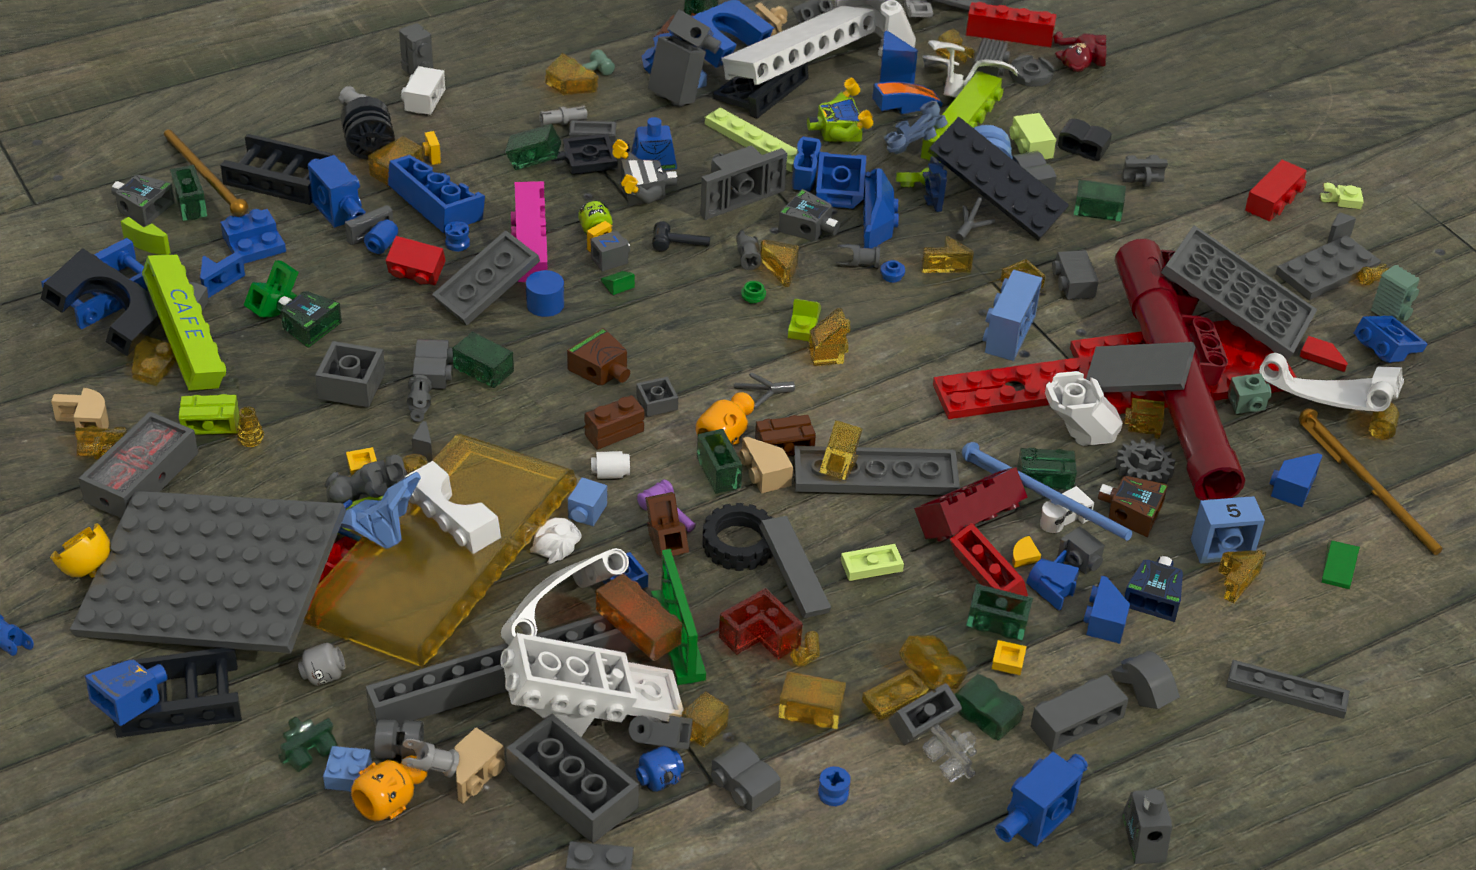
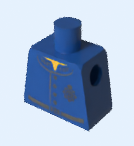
M128 660L90 673L85 676L89 700L121 726L158 703L157 685L167 681L166 671L160 664L146 670L135 660Z

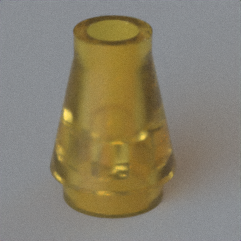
M249 406L243 407L239 410L237 439L246 447L257 446L264 437L263 428L256 416L255 409Z

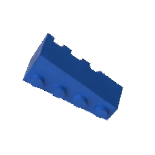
M411 155L389 161L388 185L443 233L445 232V226L450 222L461 221L468 225L483 220L485 195L479 192L473 194L465 184L460 183L457 185L451 182L450 176L444 173L433 172V167Z

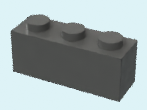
M1106 674L1097 679H1090L1076 689L1066 690L1060 696L1050 701L1039 703L1034 707L1030 727L1051 751H1054L1124 718L1129 698Z

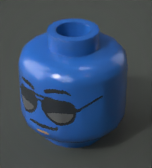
M666 746L641 755L639 758V768H636V776L642 786L647 785L654 792L677 784L681 779V773L684 772V765L679 753Z

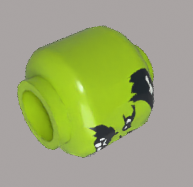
M592 201L586 203L579 210L578 218L586 234L587 230L604 221L611 225L613 223L608 207L602 202Z

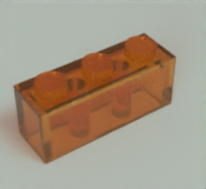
M624 573L596 590V611L653 661H656L681 644L682 624L678 617L666 611L656 598H651L636 581H632Z

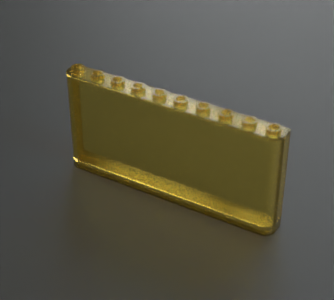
M463 434L455 435L432 460L449 474L452 496L448 501L460 505L483 503L498 516L501 538L472 554L465 546L461 547L448 531L444 532L432 517L428 518L421 507L416 503L413 504L408 501L406 514L399 517L402 540L395 546L385 549L363 536L317 586L305 616L306 624L424 667L429 659L436 655L439 647L445 640L452 636L460 622L468 617L476 603L484 598L491 585L499 580L507 566L515 561L517 554L522 548L530 543L538 527L545 525L548 517L555 509L560 507L569 492L575 489L577 478L572 469Z

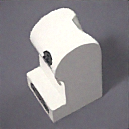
M1077 486L1062 493L1093 510L1094 502ZM1051 500L1043 504L1040 526L1046 532L1057 533L1063 530L1065 525L1079 520L1082 524L1089 521L1059 504L1051 503Z

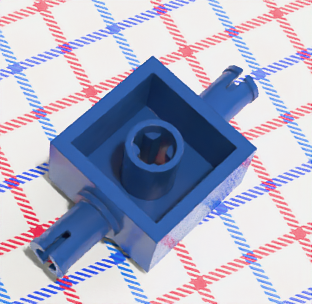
M335 155L320 160L313 159L309 162L308 170L312 203L334 228L344 225L346 221L366 213L361 208L362 204L358 196L359 180L356 175H352L348 171L344 162L341 163Z
M1055 752L1049 754L1044 760H1037L1027 776H1021L1014 782L1011 788L1013 793L1012 800L1007 808L1009 814L1001 823L995 826L997 836L1004 842H1010L1016 834H1019L1037 847L1074 812L1082 775L1088 767L1086 760L1079 754H1073L1066 761Z

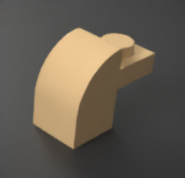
M83 388L81 395H53L51 402L56 421L74 422L78 437L105 438L109 427V419L105 400L99 392Z

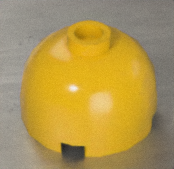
M96 523L94 524L93 531L90 527L82 530L62 545L65 550L61 554H58L55 550L50 558L64 574L70 577L80 578L89 574L93 578L99 566L109 556L111 550L110 540L101 526Z

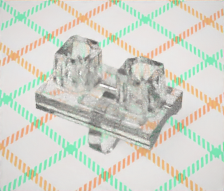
M938 723L932 727L933 737L922 746L924 753L933 763L944 754L949 757L939 767L950 783L963 775L970 780L976 775V772L971 767L972 761L965 753L970 757L977 753V750L973 747L976 742V736L971 731L961 734L959 730H955L951 734L955 739L953 741Z

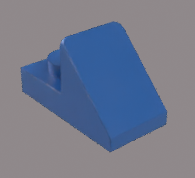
M237 252L218 263L213 262L206 256L202 257L200 280L201 285L207 287L208 298L245 276L243 256Z

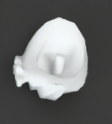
M555 517L545 521L538 527L530 552L549 558L547 563L552 564L570 555L574 551V545L580 541L582 535L572 522L565 518Z

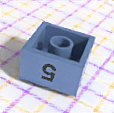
M1254 496L1200 501L1191 536V542L1200 564L1254 559L1265 522Z

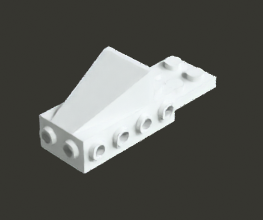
M520 633L515 635L508 648L502 652L501 666L504 667L505 686L509 691L511 704L529 707L544 719L554 714L580 737H582L594 718L622 722L626 715L650 716L669 722V716L685 717L673 670L630 663L624 652Z

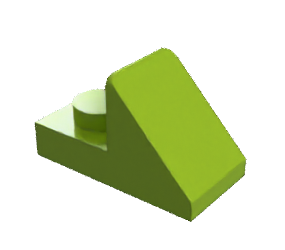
M794 299L788 338L813 342L821 311V305L818 302Z

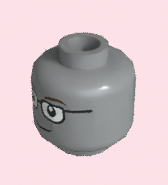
M323 643L306 649L302 654V662L298 663V668L304 680L308 679L312 685L320 686L338 680L346 665L339 647H334L330 643Z

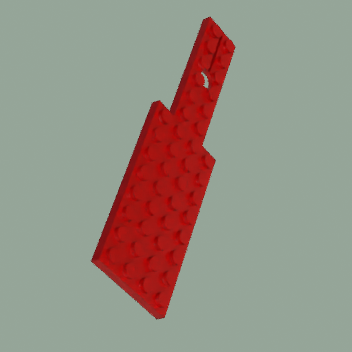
M1229 320L1213 322L1228 359V364L1218 384L1208 385L1213 401L1229 399L1227 395L1231 377L1260 374V366L1267 355L1274 353L1267 345L1254 340L1248 332L1234 326ZM1142 331L1073 340L1070 343V350L1074 358L938 376L933 378V387L948 419L1048 406L1050 404L1045 395L1046 385L1049 382L1052 383L1053 377L1057 373L1078 371L1084 374L1083 378L1086 379L1096 347L1146 343ZM1273 363L1268 364L1271 370L1279 371L1277 365ZM1288 364V369L1291 375L1293 376V378H1297ZM1010 381H1017L1022 383L1025 388L1021 391H1016L1014 387L1005 384ZM1265 381L1270 385L1271 393L1285 391ZM1162 390L1103 392L1104 397L1116 408L1118 414L1168 407Z

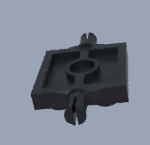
M609 134L563 139L564 151L550 152L551 162L565 160L569 165L571 174L618 169L617 158L613 156L614 143L610 140ZM627 143L628 149L626 152L630 151L629 143Z

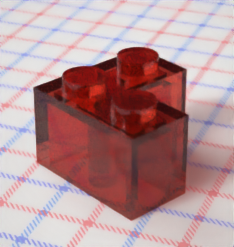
M765 588L720 613L719 638L736 655L760 642L774 657L780 659L801 647L803 623Z

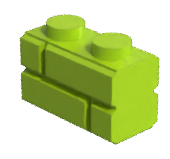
M237 395L181 396L179 422L181 425L193 429L195 435L237 434L239 420Z

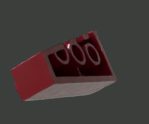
M1016 467L986 476L914 508L925 539L937 538V541H943L960 532L971 523L975 525L980 521L983 522L997 517V513L1002 510L1006 512L1019 507L1018 502L1028 497Z

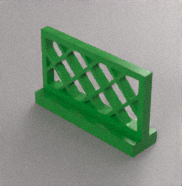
M671 549L662 550L661 590L651 591V601L660 619V631L676 684L682 685L706 681V670L697 645L698 634Z

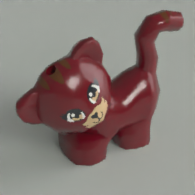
M1057 31L1054 34L1055 44L1060 46L1072 45L1065 50L1055 52L1056 57L1067 68L1080 73L1089 67L1090 63H1095L1099 67L1106 66V35L1084 33L1078 37L1062 38L1063 33L1061 31Z

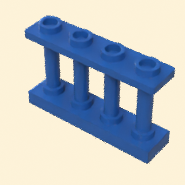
M125 238L94 254L101 261L118 271L128 266L138 274L130 278V280L138 283L149 292L142 275L144 266L136 260L134 245L130 239ZM49 278L41 281L42 288L44 286V282L47 281ZM95 292L91 293L95 296L94 298L84 303L77 299L70 306L74 308L77 326L80 329H84L123 308L122 304L110 295Z

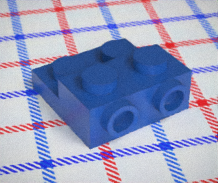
M253 209L249 214L242 217L232 215L227 217L225 221L220 222L223 239L232 254L237 252L243 256L244 264L286 252V245L279 235L276 222L268 209Z
M1393 316L1362 317L1354 331L1357 339L1364 346L1372 348L1381 360L1388 363L1404 361L1408 354L1423 352L1428 345Z

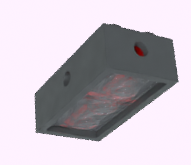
M148 412L79 477L84 502L122 519L135 491L160 492L198 455L194 430L155 413Z

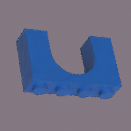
M739 0L723 2L716 7H711L709 10L692 16L711 28L714 34L713 37L722 42L715 54L705 49L704 59L715 68L723 65L722 58L732 54L737 45L720 31L730 33L750 46L769 38L774 29L772 25Z

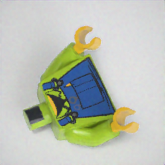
M849 78L844 83L846 88L844 92L841 91L832 101L820 104L818 116L807 118L808 130H820L825 141L860 142L862 141L863 127L868 129L873 126V116L870 111L864 110L859 114L853 98H849L850 95L856 96L860 92V87L854 78Z

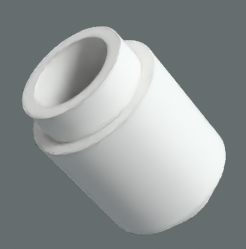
M622 451L596 452V457H591V474H597V479H617L630 475L629 454H623Z

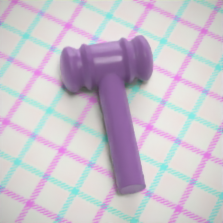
M661 480L660 483H656L653 487L637 495L639 506L647 511L645 497L669 492L674 493L673 486L669 481ZM677 508L679 521L685 525L687 532H691L696 524Z

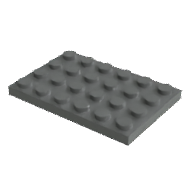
M1193 225L1161 271L1170 282L1177 283L1187 290L1189 295L1200 299L1212 311L1219 312L1229 319L1234 326L1242 328L1254 340L1264 343L1274 353L1281 354L1287 360L1296 350L1317 311L1312 305L1195 225Z

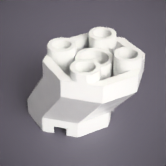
M1078 371L1057 373L1053 377L1052 383L1049 382L1046 385L1045 395L1050 407L1064 420L1070 436L1074 437L1075 441L1082 446L1113 443L1121 431L1122 421L1116 408L1104 397L1098 381L1094 378H1090V381L1083 378L1084 374Z

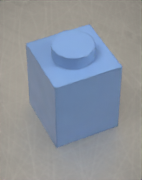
M582 477L568 498V518L579 523L594 526L607 506V485Z

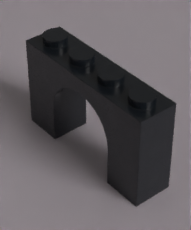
M83 248L44 282L40 299L61 313L79 297L88 293H104L117 299L124 307L125 312L110 326L106 343L126 356L161 324L150 292Z

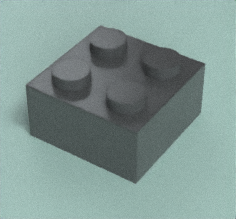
M668 377L636 383V396L647 417L678 410V396Z

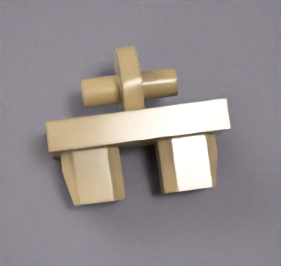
M762 3L755 5L756 14L774 27L771 36L782 32V24L787 22V10L782 6L768 10Z

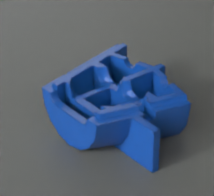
M1066 550L1055 561L1040 559L1032 568L1026 582L1057 610L1062 609L1064 597L1074 595L1076 580L1079 575L1078 567L1064 564Z

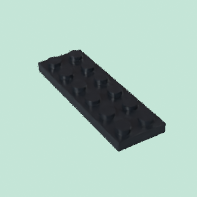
M960 117L947 128L928 150V153L1038 241L1069 207L1068 203Z

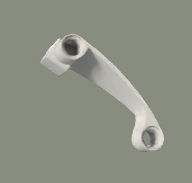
M1279 353L1267 355L1259 370L1265 381L1299 397L1336 407L1379 412L1386 410L1392 399L1398 398L1404 383L1402 367H1377L1373 378L1326 381L1293 378L1288 369L1286 359ZM1273 363L1277 365L1279 371L1271 370L1268 364Z

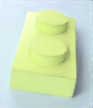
M895 544L841 553V563L849 581L903 572L904 563Z

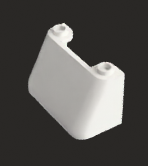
M835 0L834 8L844 5L874 9L875 33L884 39V32L888 30L904 42L915 47V35L903 7L897 1ZM881 39V45L879 47L878 55L881 58L883 49V39Z

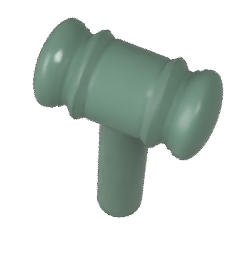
M595 50L590 55L591 62L562 71L561 77L563 80H567L599 69L603 75H610L613 73L615 65L606 57L602 50Z

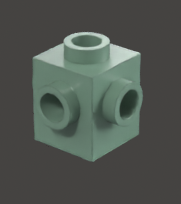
M1261 373L1231 377L1227 396L1235 414L1266 410L1268 399L1271 398V388L1265 382Z

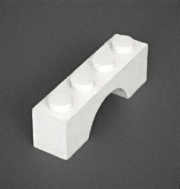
M434 461L405 476L407 477L415 472L419 473L421 479L409 501L421 507L424 514L428 518L432 517L444 532L448 531L461 547L465 546L474 554L501 538L498 516L483 503L460 505L448 501L452 496L449 474Z

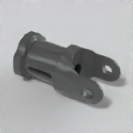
M740 230L736 236L738 252L741 255V266L746 270L757 269L762 264L761 255L758 253L760 248L758 238L756 236H747L744 230Z
M853 244L837 245V247L851 248L853 250V258L850 262H836V264L852 267L873 265L874 268H879L880 246H876V248H861L860 245Z
M415 375L408 381L410 393L407 396V405L411 412V419L415 422H421L424 419V413L431 405L429 391L432 388V381L427 376ZM420 382H422V389H419Z

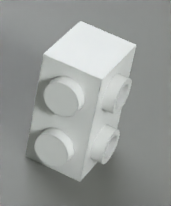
M417 67L415 73L410 75L407 86L402 89L401 100L404 101L405 111L418 114H432L445 91L444 70Z

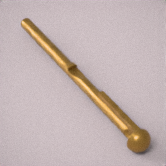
M168 129L164 132L166 139L230 205L231 214L236 217L244 216L248 212L247 202L244 199H237L172 130Z
M1311 408L1303 410L1299 415L1300 424L1339 464L1343 460L1360 479L1368 483L1374 489L1371 493L1377 496L1434 555H1438L1443 549L1439 543L1317 419L1318 412Z

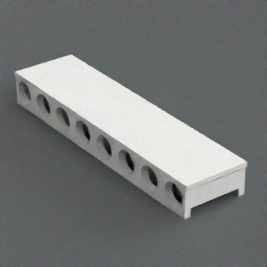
M842 5L722 58L725 78L727 80L736 76L752 78L754 84L758 85L875 32L874 9Z

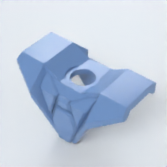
M415 472L387 489L380 501L363 500L346 510L340 527L354 530L385 549L395 546L402 540L399 517L406 514L408 501L421 476L418 472Z

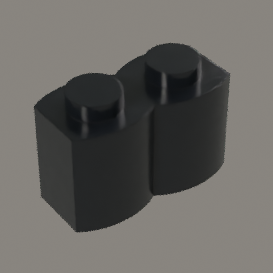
M1073 118L1069 119L1061 130L1057 146L1069 153H1079L1086 159L1100 161L1109 148L1112 133L1103 127L1090 126L1085 121Z

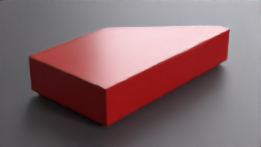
M1308 336L1300 353L1301 358L1343 372L1346 371L1348 365L1347 361L1332 343Z

